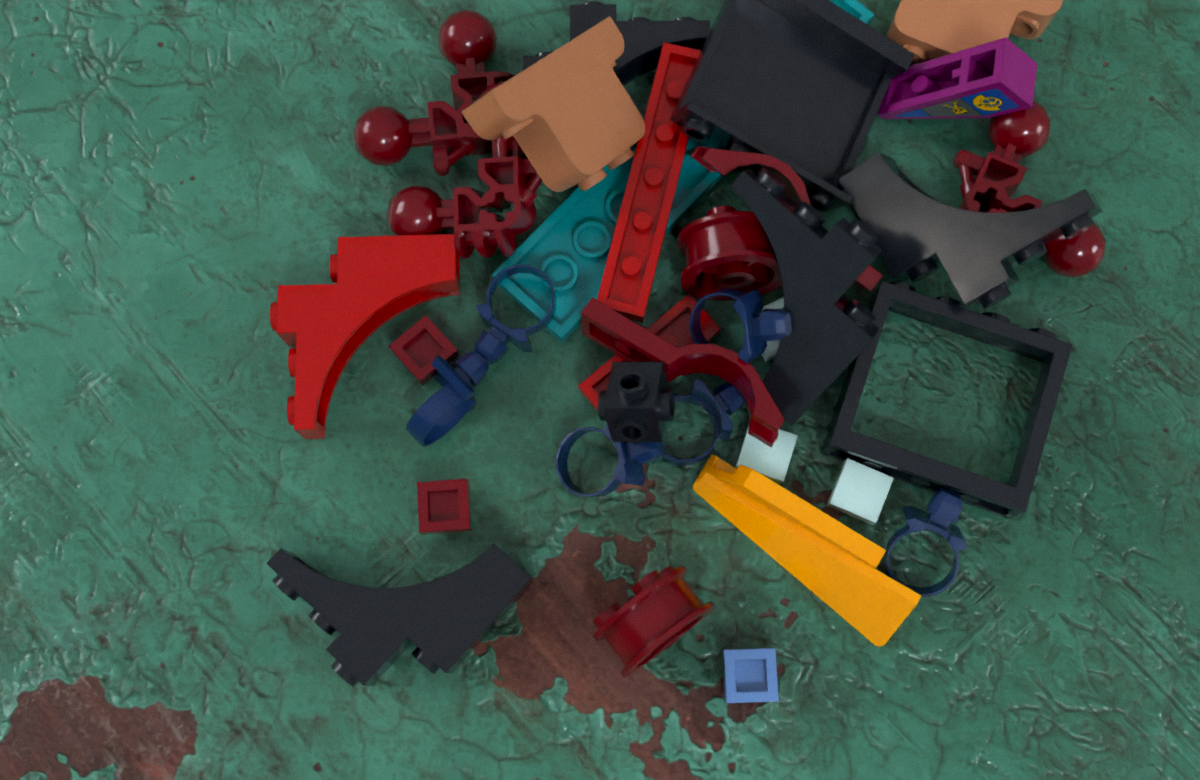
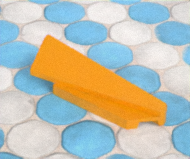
M711 454L693 484L694 492L875 646L881 647L885 645L918 604L921 598L920 594L875 569L885 554V549L756 470L741 464L738 468H735L716 455Z

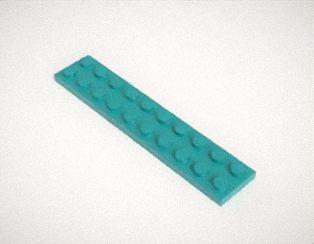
M829 0L867 25H871L875 14L857 0ZM689 138L665 237L725 176L717 171L714 173L709 172L690 157L697 146L717 148L708 142L701 143ZM638 142L630 147L634 154ZM634 156L613 170H610L607 165L603 167L607 176L591 188L582 192L580 187H578L514 251L513 255L509 256L491 275L493 279L503 269L513 265H530L541 270L550 279L556 295V311L545 329L561 343L581 324V312L590 299L594 298L597 300ZM531 273L514 274L505 278L498 285L538 323L547 315L552 305L550 286L542 278Z

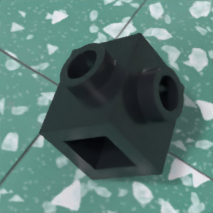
M613 362L607 390H601L598 398L599 418L601 421H607L612 442L640 443L663 441L666 421H673L675 415L674 392L669 390L663 362Z

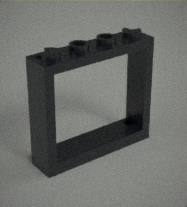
M881 281L871 295L868 309L876 318L873 324L879 330L874 339L849 364L821 454L841 461L849 458L889 475L896 480L933 493L941 488H945L961 496L962 503L1008 519L1025 513L1072 344L1058 340L1056 334L1045 329H1025L1010 324V320L1001 314L993 312L980 314L965 309L961 302L953 298L943 296L932 298L917 293L915 287L905 282L891 281L888 283ZM888 311L1043 363L1008 485L850 431Z

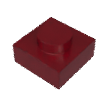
M426 315L388 346L391 352L422 386L438 373L431 365L436 356H441L448 364L459 356L458 350Z
M468 479L417 482L419 533L421 535L472 531Z

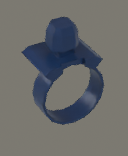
M513 265L503 269L492 279L487 290L486 304L476 305L485 325L491 329L488 332L483 330L475 343L474 351H477L491 365L498 362L509 350L506 346L508 342H511L524 352H532L531 341L528 336L545 328L551 322L556 311V295L550 279L541 270L530 265ZM517 273H531L542 278L552 291V305L547 315L538 324L526 329H511L502 325L495 318L492 310V296L497 286L505 278Z
M723 289L710 293L695 304L690 315L689 330L694 344H709L704 338L700 326L701 311L706 301L715 295L730 296L736 301L732 306L740 315L745 329L744 345L738 353V357L745 363L763 354L767 347V341L780 340L790 334L792 330L789 312L782 309L762 310L763 299L757 289L747 294L732 289Z
M477 351L469 352L455 362V369L441 356H436L431 363L438 371L434 379L442 388L430 396L417 409L406 428L421 446L426 447L442 438L467 412L473 410L476 406V401L472 398L475 392L470 385L476 387L486 377L489 370V364Z
M694 379L690 395L674 396L675 403L689 402L702 407L710 414L715 425L714 441L712 446L699 457L694 459H677L664 452L661 457L665 461L677 466H691L703 461L712 452L717 439L728 441L733 428L732 421L727 414L731 416L745 402V399L734 385L729 382L724 383L714 389L713 396L704 382Z
M606 424L604 429L595 427L578 428L569 433L559 445L555 458L558 477L571 493L582 497L606 496L615 491L621 483L643 486L645 474L642 464L645 465L659 459L664 453L663 442H613L618 452L619 461L614 476L605 488L596 493L588 494L574 485L570 478L567 464L569 452L576 440L588 432H601L612 441L608 425Z
M941 488L934 493L926 506L929 513L914 506L903 507L908 524L893 534L886 547L885 559L890 578L920 594L921 597L934 596L948 589L958 573V551L968 548L959 527L951 523H956L962 510V498L945 488ZM924 530L937 532L948 540L954 552L952 569L944 580L933 586L915 587L907 585L898 579L889 567L891 549L897 541L911 532Z

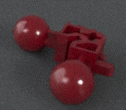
M470 10L452 13L446 19L439 31L438 45L444 58L457 68V75H450L454 108L445 101L427 102L429 117L407 119L394 107L379 105L367 109L357 120L353 137L357 151L366 160L374 165L388 167L401 162L410 152L411 148L432 146L434 171L439 176H446L450 172V167L466 155L468 157L470 154L481 156L492 151V140H486L478 136L462 114V111L472 105L473 100H477L488 86L500 81L506 82L514 77L513 74L503 71L485 72V64L493 56L497 44V36L490 21L479 12Z
M504 81L488 86L477 100L503 84ZM503 136L498 139L492 140V158L478 159V176L490 187L486 193L471 187L453 188V199L442 200L438 193L429 187L410 186L399 190L389 202L387 211L388 224L395 236L442 234L445 229L454 228L456 249L463 259L469 258L473 254L475 247L483 258L492 257L498 245L502 253L509 257L515 251L516 235L525 233L535 222L536 208L534 200L537 197L535 192L542 183V179L529 159L521 158V147L516 139L511 136L504 140ZM511 203L514 204V210L507 212L505 218L493 213L503 212V209L510 208Z
M1033 100L1032 108L992 117L989 123V137L994 150L992 153L988 152L985 158L967 150H960L956 154L953 163L959 169L962 181L960 190L963 199L958 207L959 209L980 212V205L986 207L985 213H1009L1026 211L1041 206V200L1027 194L1010 200V197L1021 183L1027 167L1019 164L1021 158L1037 152L1048 140L1050 118L1043 106ZM1095 224L1087 231L1066 240L1062 234L1045 244L1047 252L1042 256L1047 267L1060 276L1072 278L1083 276L1095 270L1103 260L1106 240L1100 227Z

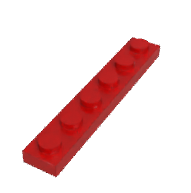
M665 42L663 43L644 116L645 133L637 143L597 301L624 317L642 323L689 138L681 131L682 127L670 121V117L701 53V50Z

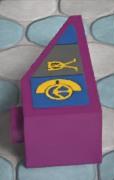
M1005 37L909 66L908 71L892 78L879 107L878 116L882 119L992 118L1032 108L1037 63Z

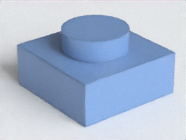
M776 648L722 650L725 703L779 701Z

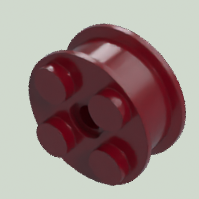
M730 206L714 207L707 212L706 217L690 223L678 235V249L686 256L687 265L680 275V283L684 291L690 295L703 298L710 293L723 289L739 290L744 294L757 289L763 295L783 285L776 254L765 230L753 212L736 211L735 208ZM715 295L709 300L732 301L735 299L730 296Z
M670 565L661 572L657 570L650 572L631 588L636 596L628 599L621 605L618 602L614 603L592 621L598 629L593 635L595 640L601 641L605 639L625 665L620 672L624 678L646 665L673 645L715 608L712 601L704 604L684 579L688 571L685 566L675 569Z

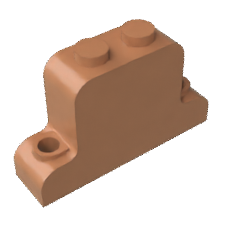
M901 0L886 37L914 54L910 66L998 39L1008 38L1009 34L1024 39L1037 38L1043 34L1060 9L1063 0Z
M611 16L491 90L462 111L474 132L483 139L495 140L503 136L504 140L513 136L544 184L555 192H563L578 184L582 192L591 188L607 176L603 167L607 165L610 170H613L635 155L630 147L638 142L645 133V123L640 112L613 70V67L617 65L615 60L624 52V39Z

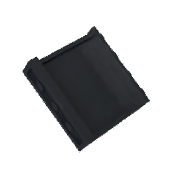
M725 0L670 117V121L681 126L683 134L694 141L708 142L719 149L767 154L790 165L804 182L811 206L817 211L827 212L850 204L853 197L843 192L844 188L839 178L853 170L892 78L908 71L914 54L829 0ZM756 164L745 165L751 168L755 167L759 172L763 168Z

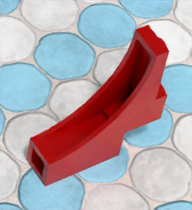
M454 234L338 237V253L331 254L330 256L331 281L337 284L278 285L277 302H272L270 305V324L272 330L276 331L288 346H296V348H290L288 354L289 373L292 378L295 377V396L288 397L287 419L289 425H294V430L304 439H325L328 410L336 385L355 352L375 331L398 314L416 305L433 299L460 295V255L456 249Z

